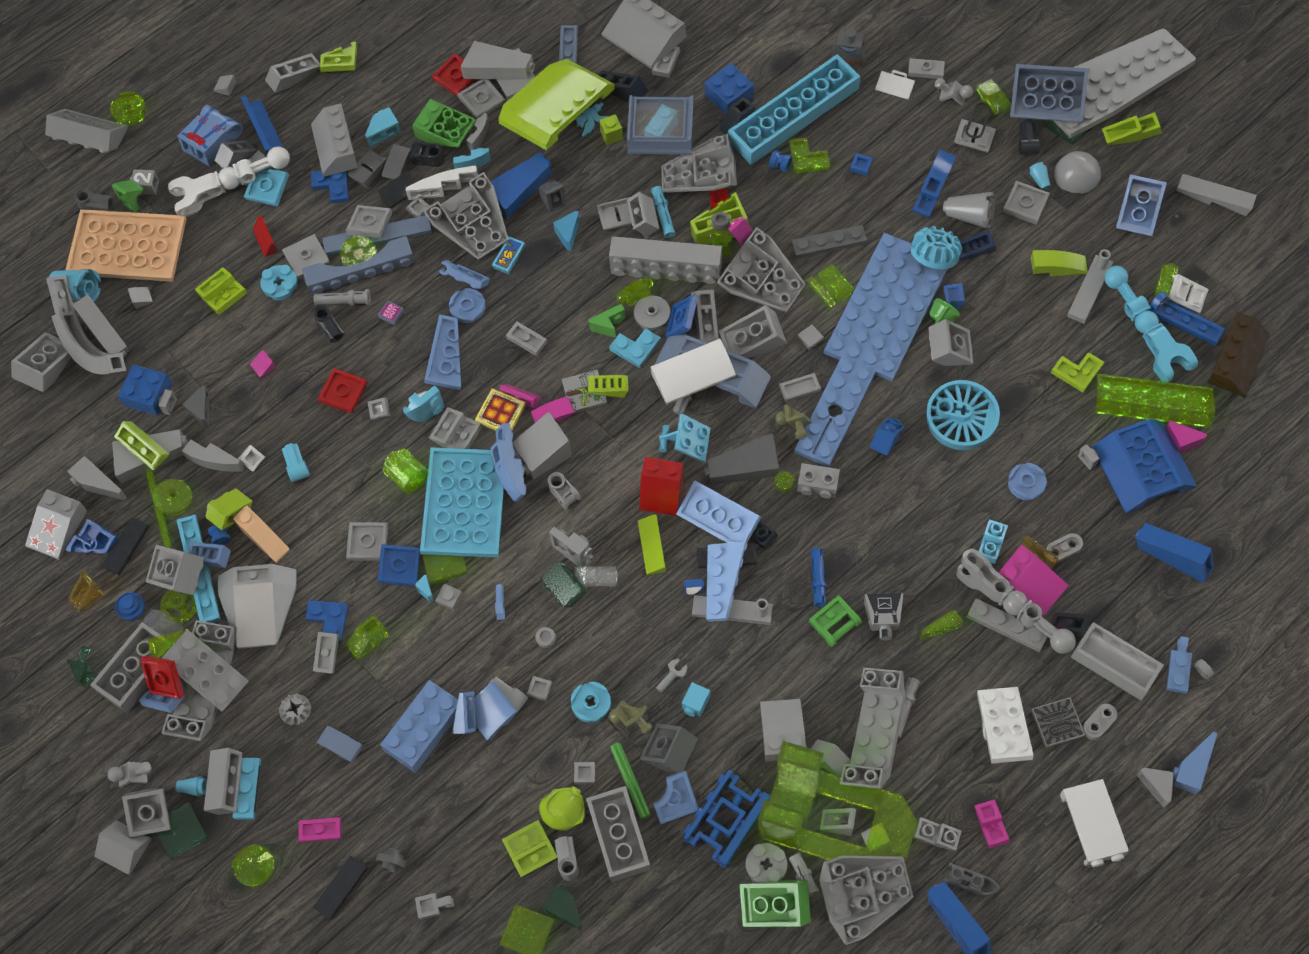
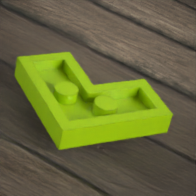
M1088 352L1081 363L1076 365L1062 356L1053 367L1051 373L1079 391L1084 392L1104 365V361Z

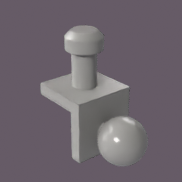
M938 78L935 81V87L941 89L939 98L941 102L953 98L958 104L964 105L965 98H970L973 95V88L969 85L962 86L957 81L946 84L943 78Z
M127 762L120 767L110 768L107 776L112 782L119 781V787H124L129 783L146 784L147 774L151 772L152 767L148 762Z

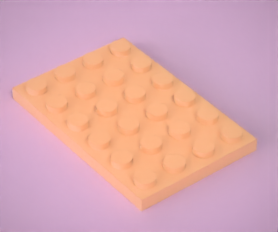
M80 209L66 270L91 269L95 270L100 277L173 282L187 219L181 215Z

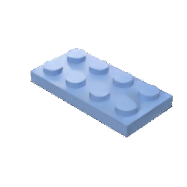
M697 481L693 482L676 515L727 543H747L761 519V516Z

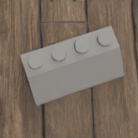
M337 104L323 108L311 123L323 177L358 168L342 105Z
M63 109L47 114L45 135L52 137L53 140H65L72 145L80 144L84 145V148L87 149L95 148L99 149L102 153H110V151L118 148L128 125Z

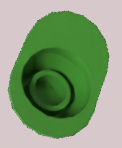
M938 298L933 301L934 303L929 314L936 320L935 324L945 319L954 322L960 317V313L949 303Z

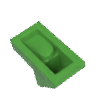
M132 180L117 182L112 185L122 204L136 213L140 209L136 202V197L144 190L143 187Z
M622 304L589 319L590 330L616 337L613 324H618L625 319V309Z

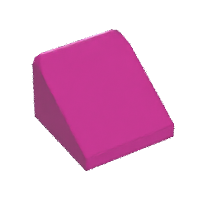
M264 350L250 364L260 379L276 368Z

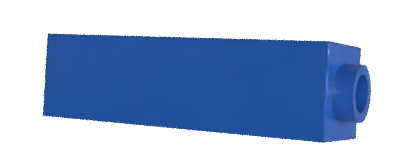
M541 153L490 181L494 186L500 210L506 218H509L552 175L550 168L552 164Z
M1147 523L1136 533L1135 539L1140 550L1200 582L1205 583L1214 568L1212 548Z
M943 882L940 885L932 886L927 893L928 902L964 954H992L991 940L947 884Z

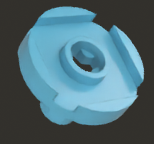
M277 265L262 272L260 284L267 297H272L273 300H285L293 295L292 292L295 288L297 289L298 279L295 272L288 265ZM278 280H283V282H281V285L278 286L276 282Z
M597 682L579 685L571 696L572 711L581 721L588 723L600 722L601 719L606 717L611 708V698L607 689ZM595 698L594 702L596 704L589 707L586 700Z

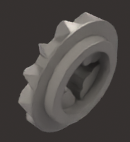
M297 693L288 695L287 698L281 701L279 707L280 717L289 725H299L308 719L311 713V704L304 695L302 696ZM292 703L296 706H300L299 708H297L298 715H296L293 711L290 712V710L292 709Z

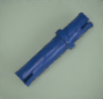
M822 548L811 549L813 575L811 589L814 593V606L817 607L826 606L825 589H827V584L824 578V551Z

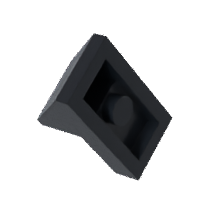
M1055 612L1051 624L1057 629L1070 630L1075 635L1076 642H1078L1084 636L1091 616L1087 614Z

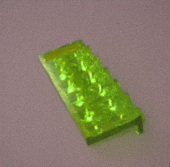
M1097 374L1096 413L1154 419L1164 422L1173 421L1180 424L1204 427L1212 426L1215 415L1213 388Z

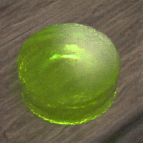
M785 471L778 473L775 477V487L782 492L792 489L794 485L793 476Z

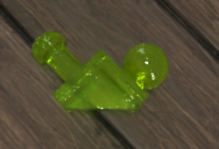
M645 277L644 279L630 282L617 293V301L621 304L627 303L628 306H632L637 300L651 295L649 288L653 285V281L651 278Z

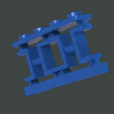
M728 770L726 774L722 773L717 781L718 787L715 791H710L706 798L708 802L704 808L700 807L694 816L696 820L692 825L689 823L683 832L685 835L684 842L691 844L694 848L701 839L716 849L712 855V860L717 861L725 869L771 801V796L766 792L762 793L758 788L750 796L736 787L740 777L734 775L731 770ZM731 781L728 790L736 794L732 802L721 797L718 803H716ZM758 798L759 800L748 817L743 821L746 812L738 806L743 799L753 805ZM722 806L739 815L730 830L713 821ZM709 815L706 819V824L714 828L710 835L706 836L698 831L696 836L693 837L706 816ZM734 832H736V835L721 856L723 846L715 841L720 833L731 839Z

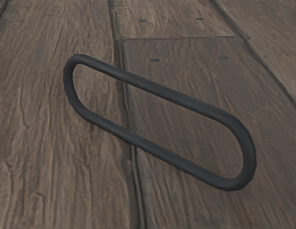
M979 102L975 105L965 130L968 137L974 139L982 137L992 112L990 104ZM978 105H986L990 110L980 135H970L968 130Z

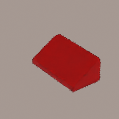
M260 215L253 227V232L264 256L267 257L277 253V248L263 217Z

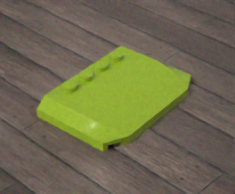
M569 59L550 64L503 105L499 116V124L541 148L548 150L558 141V134L599 97L604 99L614 90V84Z

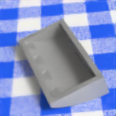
M1094 622L1071 656L1072 659L1141 701L1164 664Z

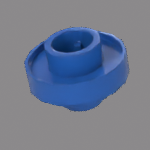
M127 592L117 599L115 610L117 615L123 620L134 621L144 613L145 602L139 594Z

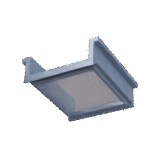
M630 95L627 129L628 154L692 155L694 96L632 97Z

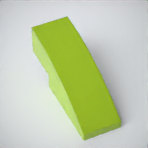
M1155 112L1141 118H1137L1136 115L1102 128L1108 145L1140 141L1162 134Z
M1057 250L1032 251L1031 264L1033 274L1050 273V276L1087 274L1088 272L1086 258L1083 255Z

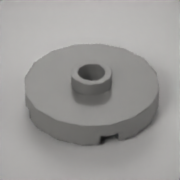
M653 295L646 296L635 305V321L644 330L645 328L649 331L659 330L669 322L670 307L663 298Z

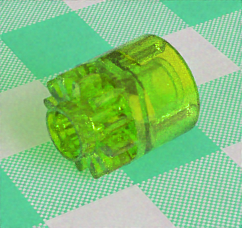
M406 448L392 451L386 457L385 466L382 468L383 473L406 494L416 491L428 477V469L420 461L416 460Z

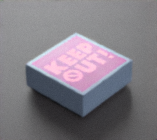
M387 301L378 316L380 319L395 325L404 309Z

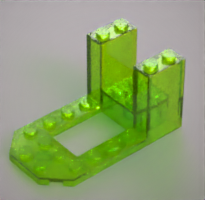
M783 741L777 759L778 774L769 801L764 800L758 818L759 838L827 860L842 855L902 856L904 862H906L917 821L902 795L882 789L841 785L840 776L823 771L824 753ZM817 793L876 811L865 848L806 829Z

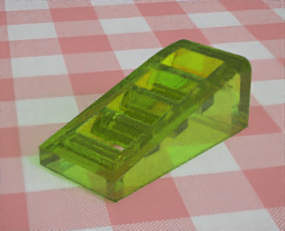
M952 610L922 629L920 637L924 640L959 629L963 625V620L955 610Z

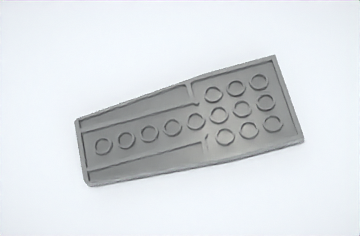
M1160 29L1073 67L1089 68L1083 122L1052 121L1071 139L1116 115L1194 66L1196 58L1166 29Z

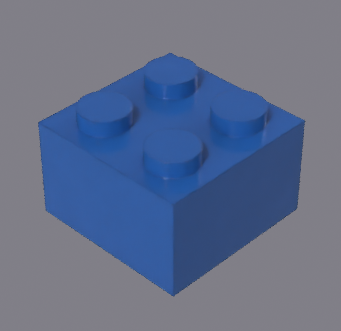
M732 63L704 82L705 95L725 114H727L730 106L742 97L748 100L754 97V84Z
M133 364L118 394V398L126 407L158 416L161 410L158 404L159 398L163 395L165 389L170 390L173 383L166 373Z

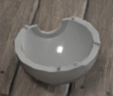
M1074 151L1065 155L1056 164L1054 179L1062 190L1084 194L1097 187L1101 180V169L1098 161L1091 154L1083 151Z

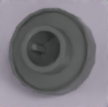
M389 848L388 851L377 854L376 862L381 864V869L397 873L398 869L405 870L407 861L400 855L401 851Z

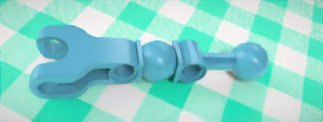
M1117 265L1110 267L1105 273V282L1110 288L1118 289L1127 302L1124 304V310L1127 316L1131 318V321H1135L1136 329L1140 333H1144L1142 337L1155 356L1153 370L1163 383H1168L1172 380L1174 371L1170 363H1179L1187 371L1197 368L1198 360L1191 348L1185 344L1175 342L1163 324L1159 323L1158 316L1153 311H1150L1151 307L1144 296L1136 297L1127 284V270Z

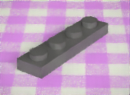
M863 225L792 240L796 259L867 244Z

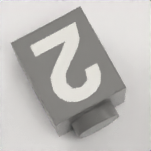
M134 169L133 175L129 180L143 187L144 190L140 194L156 195L159 178L155 171Z

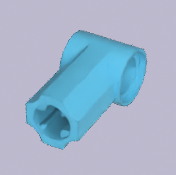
M292 443L285 445L282 451L291 482L310 477L298 445Z

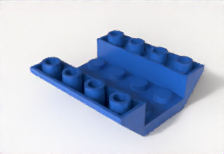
M1146 419L1116 430L1092 446V449L1098 454V461L1125 513L1143 508L1146 501L1175 490L1180 494L1197 487L1162 420Z

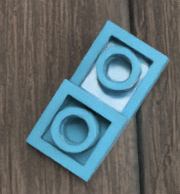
M489 148L471 150V156L453 157L455 169L475 165L476 168H479L491 161Z
M993 520L988 521L979 552L990 563L996 564L1008 525Z

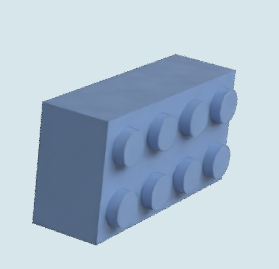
M429 680L380 746L384 752L417 773L454 723L458 699Z

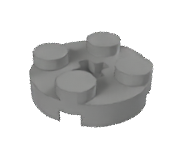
M770 843L755 845L746 858V870L754 883L781 881L787 871V859L784 851ZM767 859L773 866L764 870L763 865L760 864Z

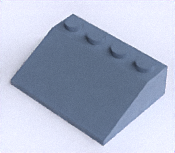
M1016 64L1010 118L1083 122L1089 68Z

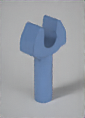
M501 584L496 585L495 611L497 620L505 619L504 586Z

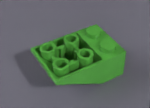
M430 99L412 127L415 137L427 143L459 147L476 119Z

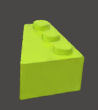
M736 192L725 202H719L718 206L711 211L707 210L690 221L691 233L695 244L709 245L734 237L729 231L731 226L725 230L713 228L711 219L718 212H724L729 215L730 225L735 219H740L741 217L748 223V217Z

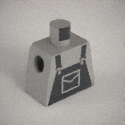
M903 593L865 594L864 605L870 630L879 631L880 640H891V630L899 629Z

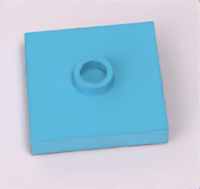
M270 168L255 173L256 178L248 184L244 198L278 207L289 174Z

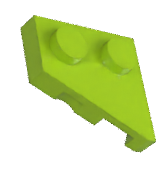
M352 42L350 47L343 50L339 47L331 52L321 54V72L355 70L357 43Z

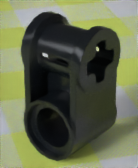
M413 142V151L409 156V161L412 164L439 167L444 163L445 158L438 144Z

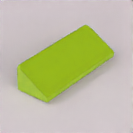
M123 421L114 436L152 470H155L169 456L165 449L131 421Z
M651 515L638 520L646 574L652 575L666 572L657 515Z

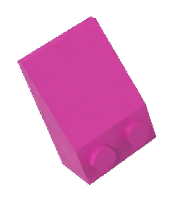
M1023 545L1018 548L998 572L1010 583V586H1014V590L1024 593L1028 602L1031 600L1032 603L1039 605L1042 610V616H1045L1069 587L1043 561Z

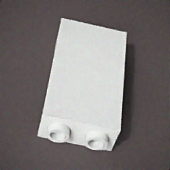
M1103 779L1063 789L1060 796L1062 802H1067L1086 856L1084 865L1098 867L1103 865L1106 860L1111 859L1112 862L1124 859L1129 850Z

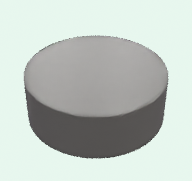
M548 627L540 628L535 636L537 644L542 648H549L556 641L554 631Z
M1200 659L1195 663L1194 666L1197 672L1203 678L1209 679L1214 675L1213 670L1204 660Z

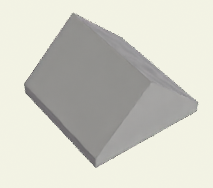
M116 820L99 833L94 857L130 875L152 838L146 835L129 837L128 826Z

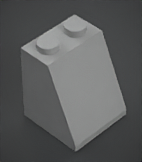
M550 412L546 413L512 442L515 449V459H521L525 474H530L533 480L572 457L570 442Z

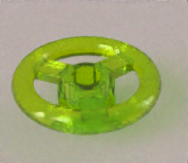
M168 590L160 602V610L164 618L173 623H182L191 619L197 612L194 595L177 593L178 591ZM190 595L193 600V606L188 613L185 608V601ZM167 609L179 610L183 616H171Z

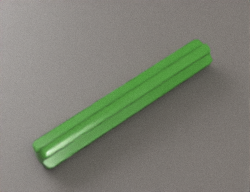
M615 743L611 745V751L641 819L650 816V812L621 743Z

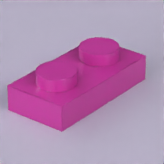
M340 817L299 820L300 843L341 840Z

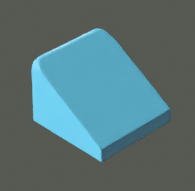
M424 575L415 586L418 592L432 603L434 599L427 576Z

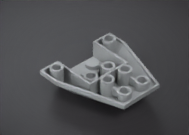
M728 134L717 136L693 148L692 155H680L661 166L663 192L713 191L737 185L736 161Z
M484 172L468 181L469 186L447 201L442 204L437 201L423 210L436 229L478 260L509 241L494 186Z
M757 227L717 281V284L733 295L767 305L770 308L785 313L806 285L773 239Z
M275 564L233 567L218 576V595L229 626L235 628L234 640L238 649L278 645L297 589L296 569Z
M842 855L823 862L819 881L829 920L845 945L866 938L914 898L902 856Z

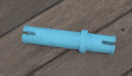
M661 186L653 187L651 193L655 202L654 207L658 212L664 237L672 238L676 233L668 211V201L664 197Z

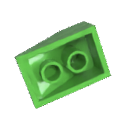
M808 880L740 884L743 927H801L811 923Z

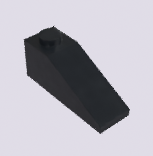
M601 71L598 75L614 84V90L610 94L629 102L630 95L632 97H644L648 92L639 75Z

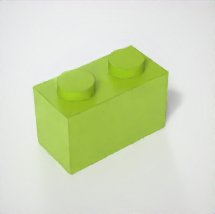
M235 488L208 503L206 518L219 529L224 530L235 523L233 518L244 507L248 506L251 509L252 500Z

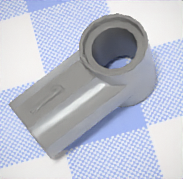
M498 677L490 681V683L493 681L496 683L517 711L528 700V697L517 688H511Z
M559 837L555 840L558 869L564 880L573 881L579 875L573 837ZM568 865L574 867L570 873L563 872L564 868Z

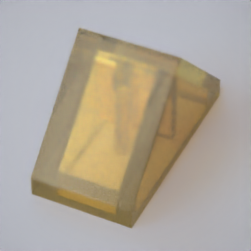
M82 571L68 599L81 612L104 595V593L87 572Z

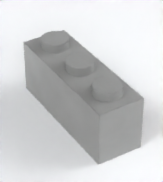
M231 748L210 751L204 811L217 815L236 812L243 752Z

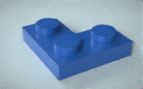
M322 171L311 172V187L313 191L329 189L331 204L349 202L347 171L324 177Z
M309 600L305 619L309 622L324 623L323 632L339 634L338 643H342L348 604Z

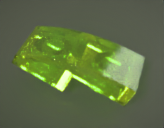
M992 79L976 86L983 102L988 101L995 115L1011 108L1008 98Z

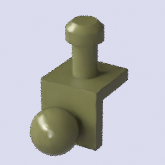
M784 405L785 411H780L776 414V422L779 425H786L788 423L796 429L795 437L797 439H805L807 433L804 431V426L811 424V419L789 405Z
M622 700L616 709L611 710L609 713L611 722L615 724L623 722L626 727L636 722L643 734L648 733L652 728V725L642 718L647 709L645 705L640 708L632 707Z

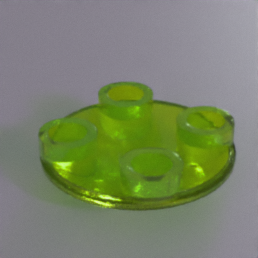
M352 236L341 245L340 251L341 260L345 266L359 264L377 254L375 245L365 236Z
M257 844L243 848L232 861L234 875L240 883L246 886L254 887L263 884L273 872L274 859L268 849Z

